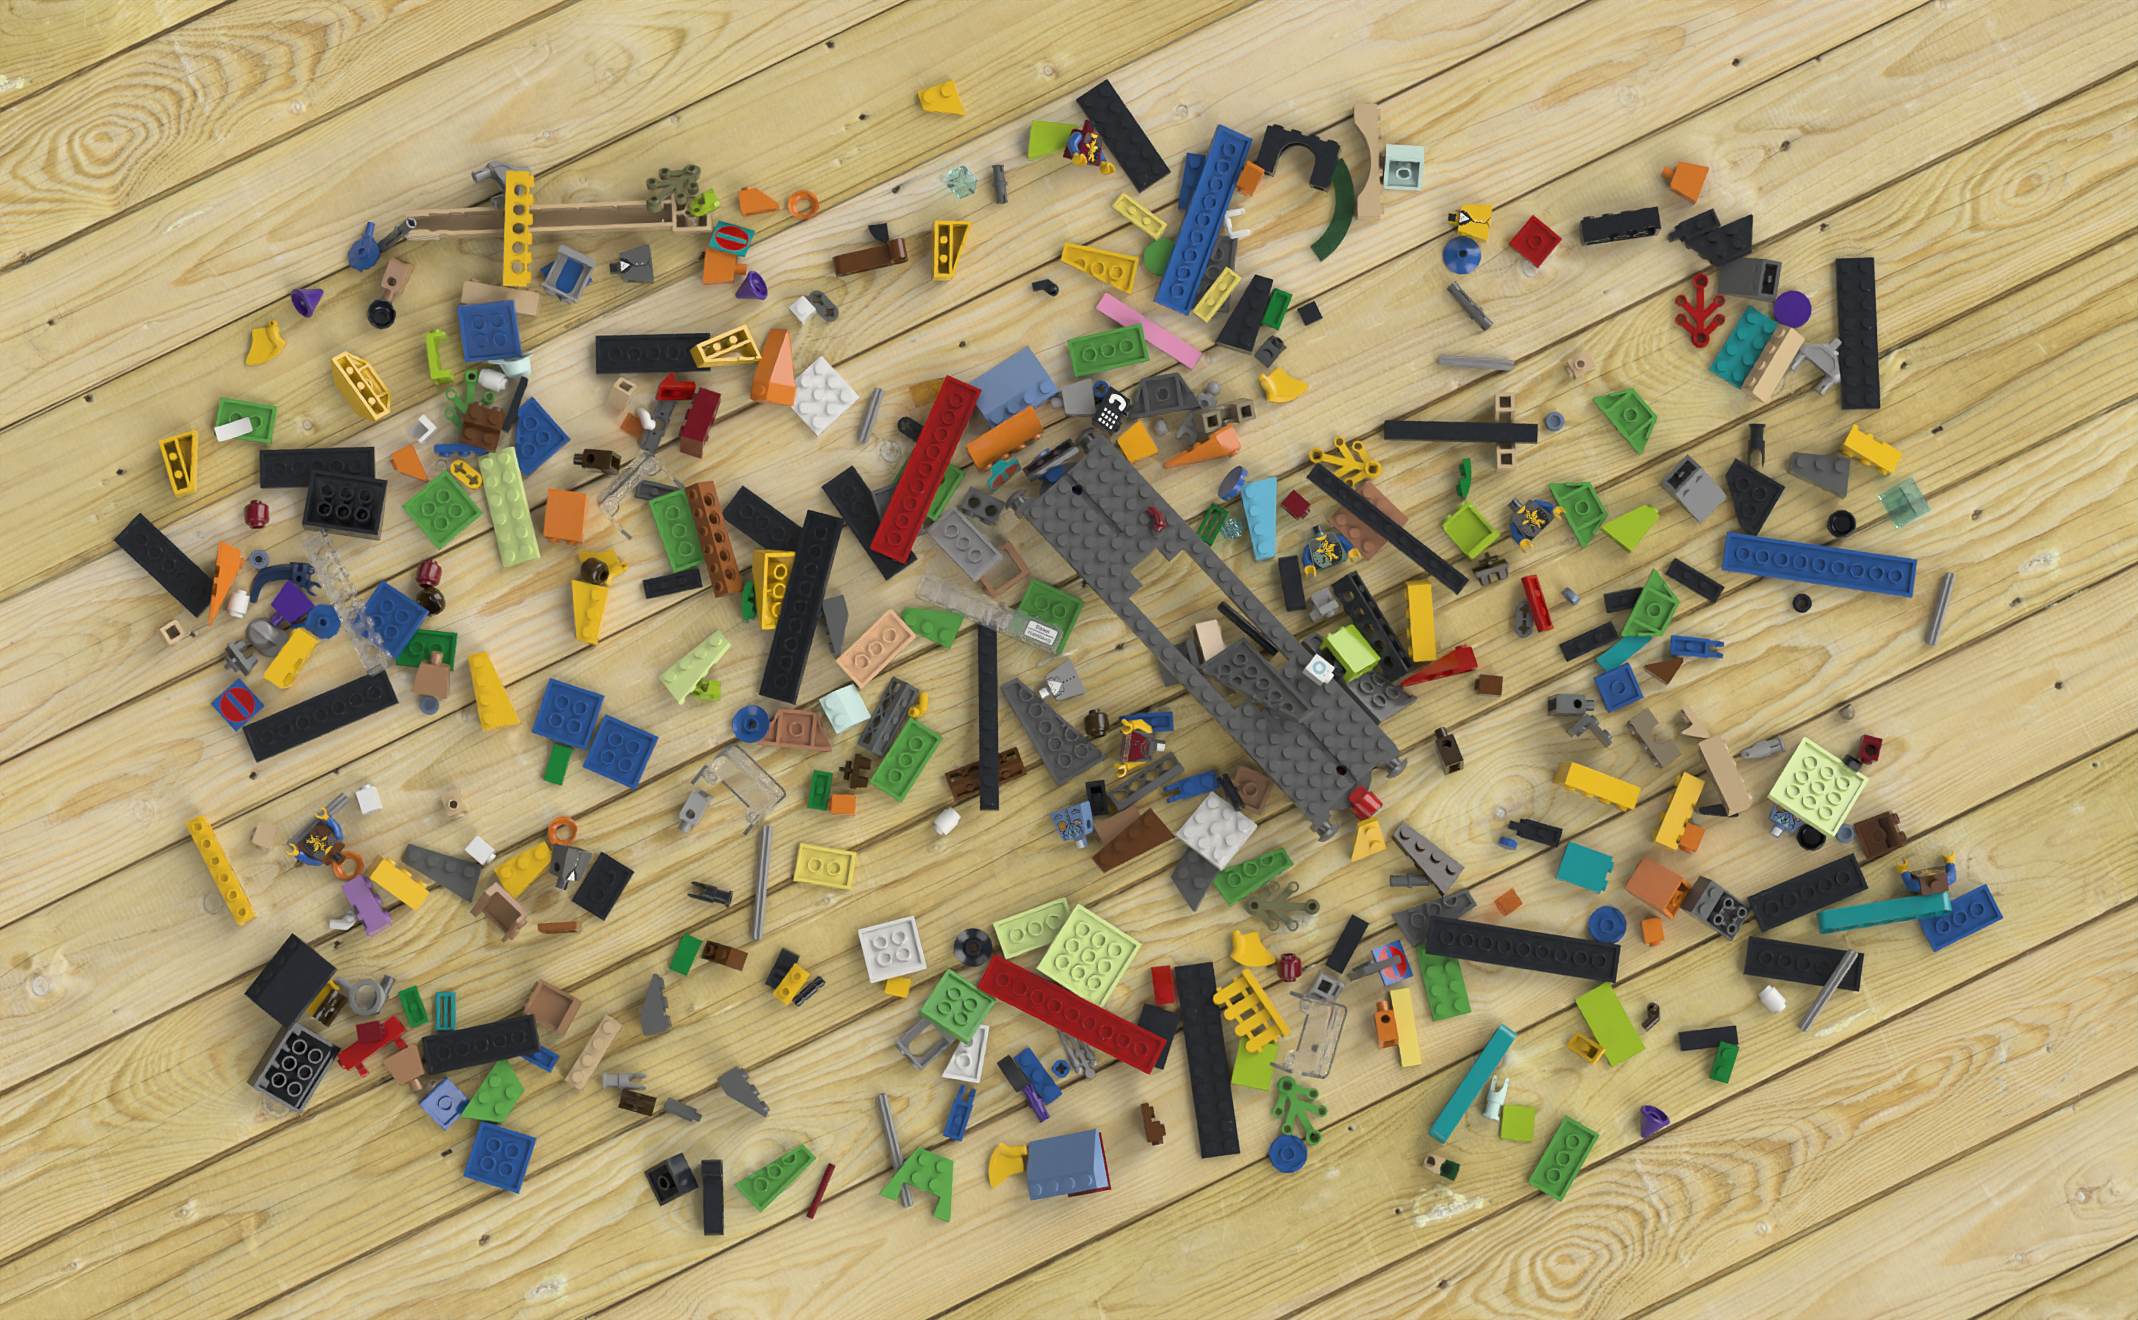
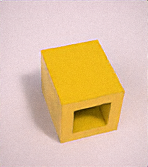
M899 976L883 980L882 989H885V994L907 999L912 980Z

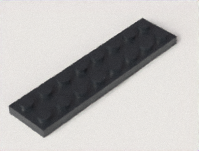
M1874 257L1836 258L1838 339L1842 342L1839 345L1841 410L1880 409Z
M382 668L246 725L242 729L256 763H259L397 705L399 701L386 669Z

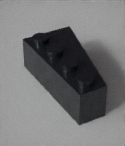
M1658 206L1634 211L1628 210L1618 214L1607 213L1597 218H1594V216L1584 217L1579 223L1582 246L1658 235L1661 230Z
M1254 275L1216 339L1215 345L1252 355L1273 279Z

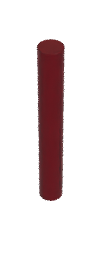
M828 1163L806 1217L814 1218L836 1165Z

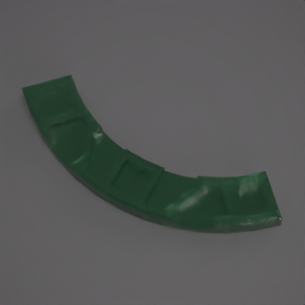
M1343 158L1338 160L1332 179L1335 190V211L1332 221L1325 233L1310 246L1320 262L1328 258L1341 244L1348 232L1354 213V187L1351 174Z

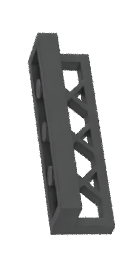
M892 677L857 744L884 758L919 690L907 682ZM896 684H900L898 691L894 693L893 690ZM890 701L889 708L885 710L886 703ZM881 718V723L876 727L875 723ZM872 735L869 745L865 744L868 737Z
M1171 751L1107 794L1118 811L1121 812L1184 772V768ZM1171 757L1176 766L1170 770L1162 769L1163 762ZM1151 769L1159 771L1158 778L1153 781L1146 780L1147 772ZM1134 780L1143 781L1142 788L1138 791L1130 790L1131 782ZM1119 790L1126 791V798L1118 803L1113 794Z

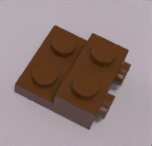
M481 402L469 403L458 443L495 453L506 413H503V409L499 407L486 408Z
M1892 810L1853 824L1867 860L1906 846L1907 837L1903 830H1899L1898 824L1900 819L1896 812L1893 813Z
M1149 1103L1141 1104L1147 1143L1152 1142V1146L1164 1144L1163 1136H1166L1165 1125L1160 1124V1120L1152 1122L1151 1118H1155L1153 1106L1149 1107Z

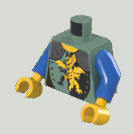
M1322 524L1311 528L1314 539L1309 540L1308 545L1304 547L1302 563L1305 578L1308 579L1309 573H1313L1314 577H1316V572L1345 562L1349 558L1354 563L1353 557L1359 556L1361 559L1359 550L1355 549L1340 534H1335L1334 532L1325 534Z

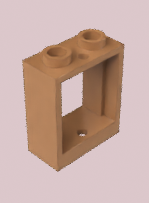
M1010 540L997 548L1000 553L1006 550L1021 573L995 591L984 575L976 581H981L984 586L981 589L987 597L991 596L993 600L1031 574V571Z

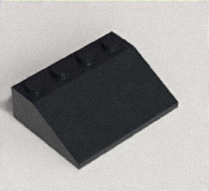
M312 469L302 520L304 530L380 541L388 480Z
M292 933L244 994L290 1031L338 969L309 944Z
M296 1022L290 1031L282 1025L247 1083L287 1108L301 1114L341 1048L299 1022Z

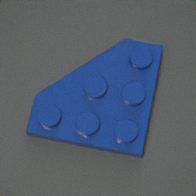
M533 396L518 409L515 453L518 465L528 478L571 440Z

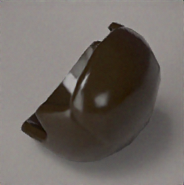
M427 587L417 594V603L430 612L428 616L438 615L445 609L446 601L444 595L437 588Z

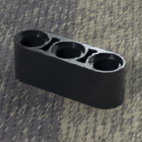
M1297 555L1278 558L1286 611L1292 612L1306 609Z

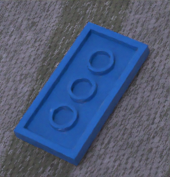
M1984 884L1951 900L1952 912L1950 914L1917 920L1933 952H1936L2003 919V916L1987 884Z

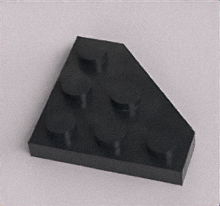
M1735 458L1725 476L1738 524L1743 530L1757 536L1785 486Z

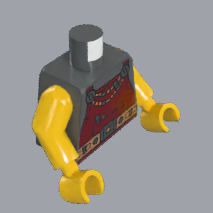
M1123 719L1121 721L1124 727L1119 728L1123 732L1120 762L1123 763L1114 764V768L1118 770L1114 774L1118 777H1123L1126 771L1151 761L1153 751L1164 752L1165 740H1156L1155 730L1142 719L1131 721Z

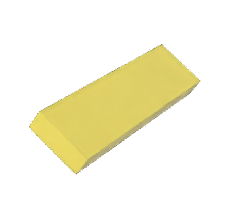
M1409 988L1392 990L1390 995L1399 1036L1398 1045L1402 1067L1421 1065Z

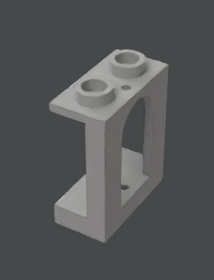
M561 244L558 249L559 254L545 282H542L541 286L544 288L545 293L551 296L557 294L562 297V301L568 304L572 302L577 304L597 262ZM569 258L585 267L574 289L566 294L556 288V282Z
M924 1017L900 1039L896 1040L898 1044L896 1048L903 1056L907 1054L911 1058L908 1062L916 1070L918 1068L923 1070L956 1040L955 1037L932 1023L944 1038L924 1056L914 1057L911 1055L909 1044L932 1023Z

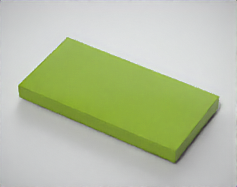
M1605 982L1574 999L1596 1041L1605 1049L1604 1055L1611 1067L1646 1049L1609 982Z

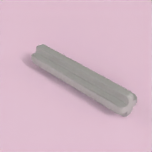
M874 388L858 437V440L863 443H868L884 395V390L881 388Z

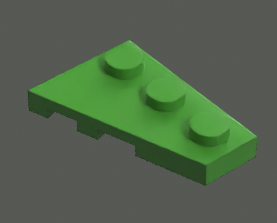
M905 607L901 619L915 634L950 649L966 614Z

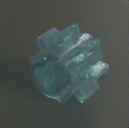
M1232 518L1222 523L1223 529L1220 532L1224 539L1228 537L1230 541H1233L1243 535L1241 531L1244 530V526L1241 520L1236 522L1235 518Z

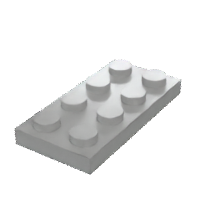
M955 506L951 507L925 530L974 582L1003 558L1002 554Z

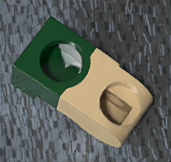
M1427 1153L1421 1167L1455 1182L1461 1165Z

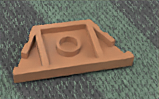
M779 708L775 717L770 722L767 735L758 741V745L832 752L818 712Z

